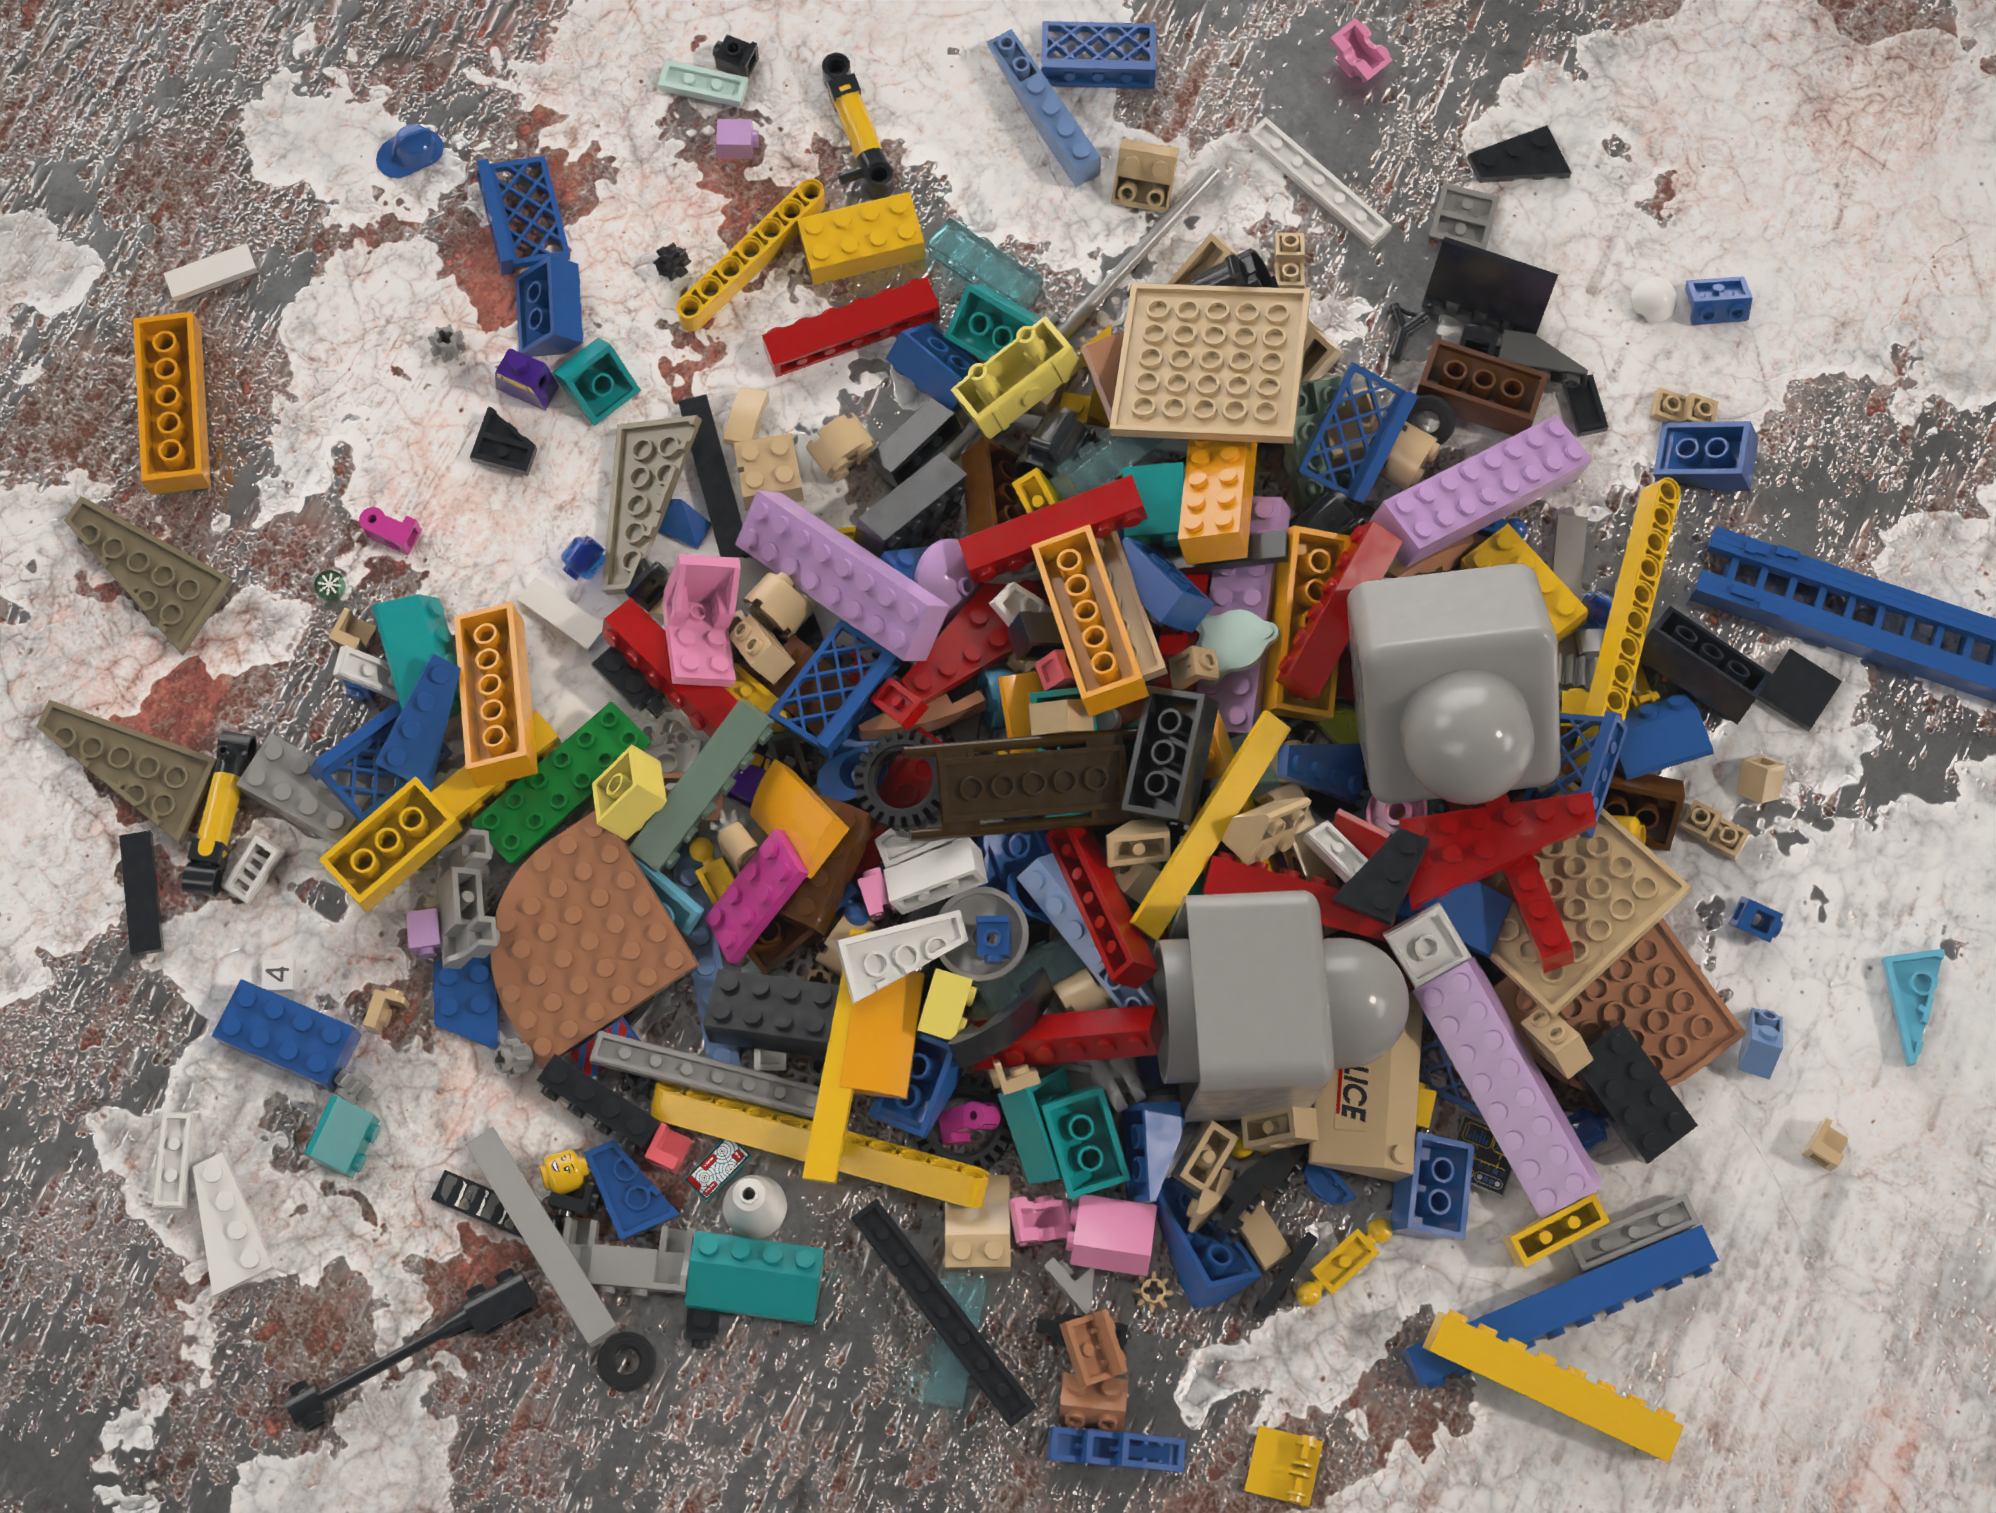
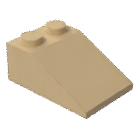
M989 1175L982 1207L970 1208L945 1201L946 1273L1011 1272L1009 1175Z

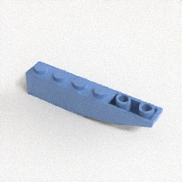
M1010 29L987 41L991 53L1015 96L1074 186L1077 188L1099 176L1101 156L1014 31Z
M1050 853L1037 858L1017 879L1120 1008L1156 1005L1158 1008L1159 1005L1146 982L1138 989H1134L1111 981L1054 854Z

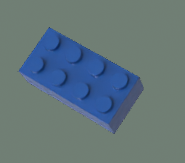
M240 979L212 1034L215 1040L226 1047L331 1092H334L337 1087L333 1080L342 1069L345 1070L362 1036L355 1027L243 979Z

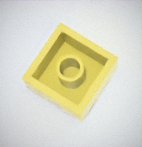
M631 745L592 783L597 825L624 840H628L635 832L640 831L645 822L655 812H659L667 802L661 761L634 745Z
M936 968L917 1031L946 1040H952L963 1031L968 1020L962 1017L965 1005L972 1006L977 990L976 987L971 986L973 979Z

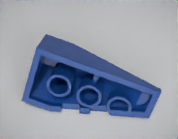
M1174 1177L1164 1179L1157 1200L1152 1202L1153 1205H1157L1156 1214L1179 1283L1194 1310L1220 1304L1261 1277V1273L1248 1250L1239 1240L1235 1243L1228 1236L1223 1244H1220L1211 1237L1219 1222L1218 1219L1213 1221L1210 1218L1206 1224L1194 1233L1187 1231L1191 1218L1186 1216V1212L1192 1197L1198 1198L1183 1183Z

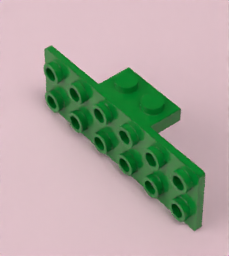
M609 702L537 764L538 774L522 777L472 821V824L478 830L489 831V842L510 865H513L593 796L592 783L631 745L644 751L651 745V741L614 702Z

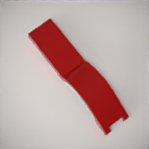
M856 652L849 653L855 659L851 666L858 665ZM860 655L862 664L869 663L863 656ZM860 672L843 675L855 686L861 680ZM891 677L885 681L870 699L874 707L883 711L906 730H910L929 708L920 698Z

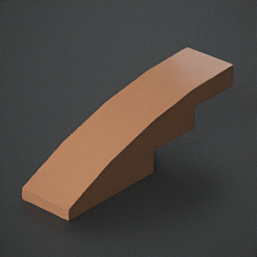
M1473 533L1407 568L1395 556L1384 577L1400 578L1414 576L1417 573L1434 572L1435 570L1438 572L1449 571L1485 540Z
M980 690L953 704L948 695L945 694L926 704L929 708L913 725L910 731L915 734L918 728L921 727L930 732L958 723L985 711L986 700ZM885 713L858 725L859 736L862 741L878 740L877 738L882 735L888 738L891 736L890 732L897 731L899 734H903V730H906Z

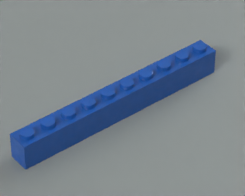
M1699 1225L1466 1324L1478 1328L1479 1323L1498 1331L1496 1338L1507 1342L1509 1337L1528 1345L1526 1349L1528 1350L1535 1347L1534 1340L1542 1336H1546L1548 1341L1565 1334L1564 1327L1573 1323L1576 1324L1577 1328L1594 1322L1593 1315L1605 1311L1606 1315L1609 1316L1625 1309L1623 1302L1634 1298L1637 1304L1653 1297L1652 1290L1661 1286L1664 1287L1665 1291L1684 1284L1681 1278L1693 1274L1694 1278L1697 1279L1713 1271L1711 1265L1718 1262L1719 1259L1703 1226ZM1425 1340L1402 1351L1418 1389L1426 1385L1429 1391L1447 1383L1445 1377L1457 1373L1458 1378L1473 1373L1469 1369L1422 1348Z

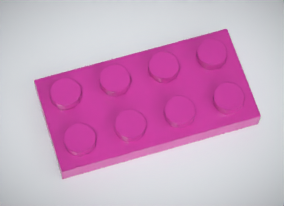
M774 828L704 918L728 962L737 964L809 874L784 830Z

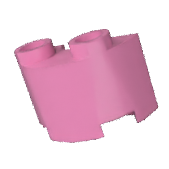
M1354 18L1330 38L1329 44L1330 46H1335L1338 53L1335 60L1341 69L1352 79L1357 75L1361 78L1362 83H1365L1393 60L1383 45L1376 46L1372 43L1369 28Z
M880 867L863 872V878L857 880L872 923L886 918L884 911L891 908L893 913L899 912L889 902L884 873L881 872Z
M1046 1195L1035 1198V1203L1033 1201L1028 1202L1027 1197L1009 1200L1016 1244H1019L1021 1247L1044 1245L1045 1241L1061 1239V1241L1067 1240L1068 1231L1073 1232L1072 1225H1069L1070 1212L1067 1199L1054 1200L1053 1195Z

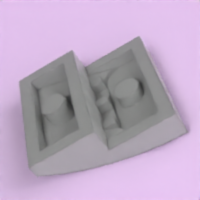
M1443 182L1429 237L1443 240L1444 236L1486 250L1500 196Z

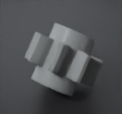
M451 324L442 328L435 327L434 337H428L430 345L433 346L430 349L432 356L436 357L440 354L443 363L452 359L459 360L458 355L460 351L466 350L465 343L462 341L464 339L462 331L454 332Z
M519 1038L505 1039L504 1044L498 1045L499 1049H496L494 1052V1065L501 1074L507 1073L508 1079L522 1077L523 1073L529 1072L528 1068L532 1066L534 1060L533 1052L529 1045L526 1043L520 1044Z
M353 1067L350 1073L342 1069L333 1080L339 1085L334 1093L354 1105L358 1100L366 1104L374 1094L372 1089L369 1088L373 1080L356 1067Z

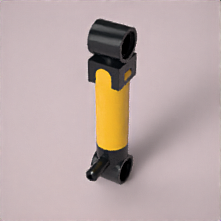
M838 52L831 53L822 62L824 85L828 89L833 108L839 115L859 166L839 173V182L843 185L863 178L866 192L873 199L889 197L894 190L893 169L887 162L867 112L855 73H851L850 61L847 56ZM841 71L839 74H833L832 72ZM877 178H883V179H885V180L882 181V182H875V181H874V180L877 179Z
M223 731L219 736L216 751L217 763L197 838L192 837L187 856L191 862H188L185 866L182 876L183 892L216 897L220 891L223 871L226 870L230 854L227 846L242 792L236 784L256 754L257 739L254 735Z

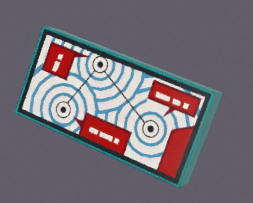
M723 1139L684 1181L708 1203L752 1158V1155L740 1143Z

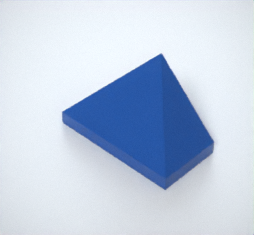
M671 499L658 532L698 550L711 527V522L682 499Z

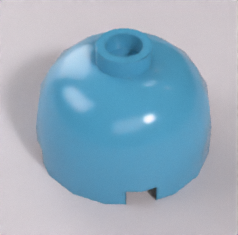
M990 668L978 674L977 687L978 689H983L982 695L986 700L985 711L981 713L987 728L991 727L990 730L996 727H1006L998 677L1014 675L1015 673L1005 668Z

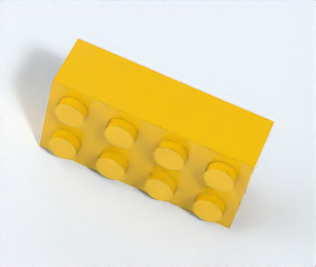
M910 192L797 219L799 237L813 286L925 259V242Z
M1506 524L1461 559V570L1508 564H1524L1532 568L1536 573L1557 636L1558 645L1586 624L1588 609L1509 524Z
M415 776L318 860L367 914L463 830L457 820Z

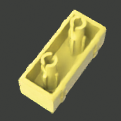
M1044 316L1032 327H1021L1016 334V339L984 364L976 363L972 365L968 375L950 390L980 431L986 437L992 439L1002 430H1006L1013 421L1062 383L1065 384L1069 381L1071 376L1083 368V365L1073 347L1050 320Z

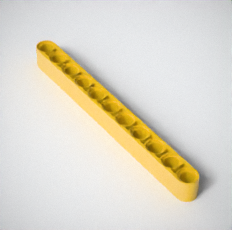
M1663 478L1643 488L1640 493L1584 715L1604 716L1605 711L1617 712L1622 720H1625L1681 496L1680 487L1672 478ZM1592 726L1583 732L1587 741L1599 733L1600 726ZM1579 735L1575 748L1584 743ZM1586 751L1573 760L1578 768L1590 760V751Z
M666 1082L656 1083L650 1115L661 1122L806 1161L813 1121ZM846 1131L839 1166L840 1172L965 1207L979 1208L983 1206L989 1180L988 1171L962 1162Z

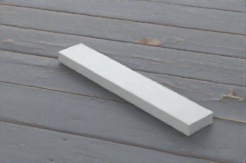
M1267 117L1246 134L1245 140L1367 246L1373 248L1391 231L1392 225Z

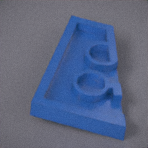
M615 1140L584 1152L621 1242L681 1216Z

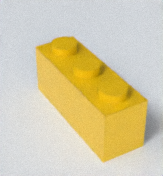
M1592 1193L1542 1219L1540 1217L1503 1236L1502 1240L1516 1267H1527L1608 1224L1610 1221L1596 1194Z

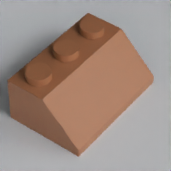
M1124 331L1081 347L1109 423L1111 421Z

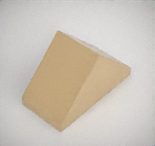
M1065 699L1028 705L1031 736L1094 731L1093 716L1089 717L1082 699Z

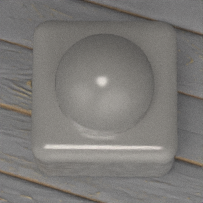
M1508 564L1367 581L1358 584L1350 591L1347 598L1355 722L1369 787L1372 795L1378 801L1386 804H1397L1441 798L1456 804H1480L1497 799L1510 790L1548 785L1557 778L1561 768L1558 641L1536 573L1532 568L1524 564Z
M1305 890L1183 896L1168 940H1156L1153 958L1159 970L1152 976L1153 996L1159 1005L1157 1009L1164 1026V1033L1157 1055L1158 1065L1164 1084L1178 1083L1179 1101L1181 1109H1183L1185 1114V1122L1239 1120L1244 1116L1291 1106L1311 1108L1331 1080L1334 1069L1355 1068L1376 1061L1396 1044L1407 1023L1409 994L1405 979L1395 962L1381 949L1362 940L1352 938L1323 939L1319 903L1312 893Z

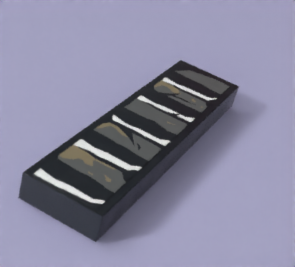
M444 1170L432 1195V1201L523 1239L494 1190ZM547 1213L558 1230L562 1219Z

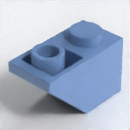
M1752 1007L1745 1029L1746 1035L1743 1037L1739 1051V1070L1770 1080L1783 1050V1017L1778 1016L1771 1010H1759Z

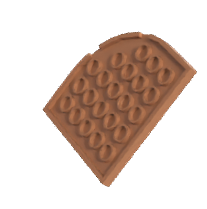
M595 811L548 841L522 864L505 889L496 911V929L499 930L500 940L498 946L490 953L495 987L500 1001L523 1042L531 1047L534 1061L539 1069H544L554 1054L559 1057L564 1056L597 1034L598 1030L602 1031L700 966L624 840L597 825Z
M1663 918L1557 1014L1581 1035L1583 1041L1610 1020L1622 1021L1670 1087L1698 1072L1746 1035L1744 1029ZM1507 975L1493 984L1492 987L1531 1056L1538 1063V1066L1565 1084L1585 1091L1574 1075L1567 1079L1535 1050L1522 1028L1520 1022L1538 1010L1540 1006Z

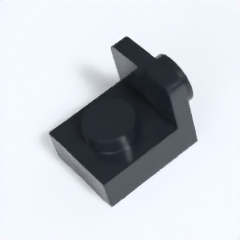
M644 557L641 560V564L645 569L624 591L629 598L631 597L638 605L649 612L664 596L669 572L658 561L651 563Z
M687 1307L686 1333H684L683 1340L686 1343H691V1348L710 1349L711 1344H719L721 1312Z

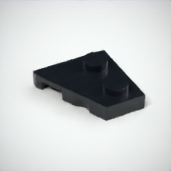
M488 407L470 455L471 461L528 476L537 453L536 445L526 436H522L510 422L507 423L501 418L495 409Z

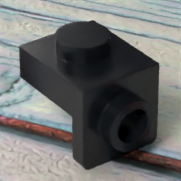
M1464 326L1459 345L1495 357H1499L1501 347L1496 346L1498 334L1488 332L1480 326Z
M588 1182L583 1199L551 1192L548 1205L555 1210L554 1215L558 1217L573 1219L574 1215L589 1219L591 1211L596 1212L598 1209L601 1193L597 1192L598 1187L595 1183Z

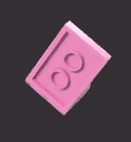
M678 555L664 589L662 606L672 684L733 687L736 678L728 629L736 609L741 570L739 558Z

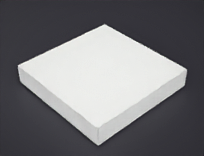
M1440 902L1383 932L1384 938L1415 989L1472 958Z

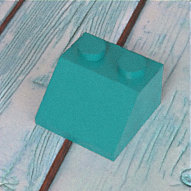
M600 338L595 339L552 372L567 396L595 426L641 391L612 345Z
M332 1094L304 1154L319 1166L353 1179L355 1173L361 1172L367 1159L365 1152L369 1143H374L379 1135L380 1125L378 1124L380 1120L374 1114Z

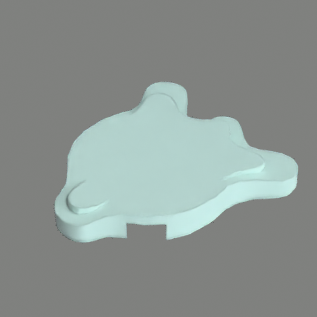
M1242 609L1230 610L1216 616L1206 615L1195 629L1200 634L1196 646L1216 651L1220 677L1215 681L1202 678L1201 680L1206 686L1213 687L1226 674L1244 671L1257 665L1265 650L1267 651L1279 639L1280 632L1278 627L1273 622L1264 621L1256 614Z

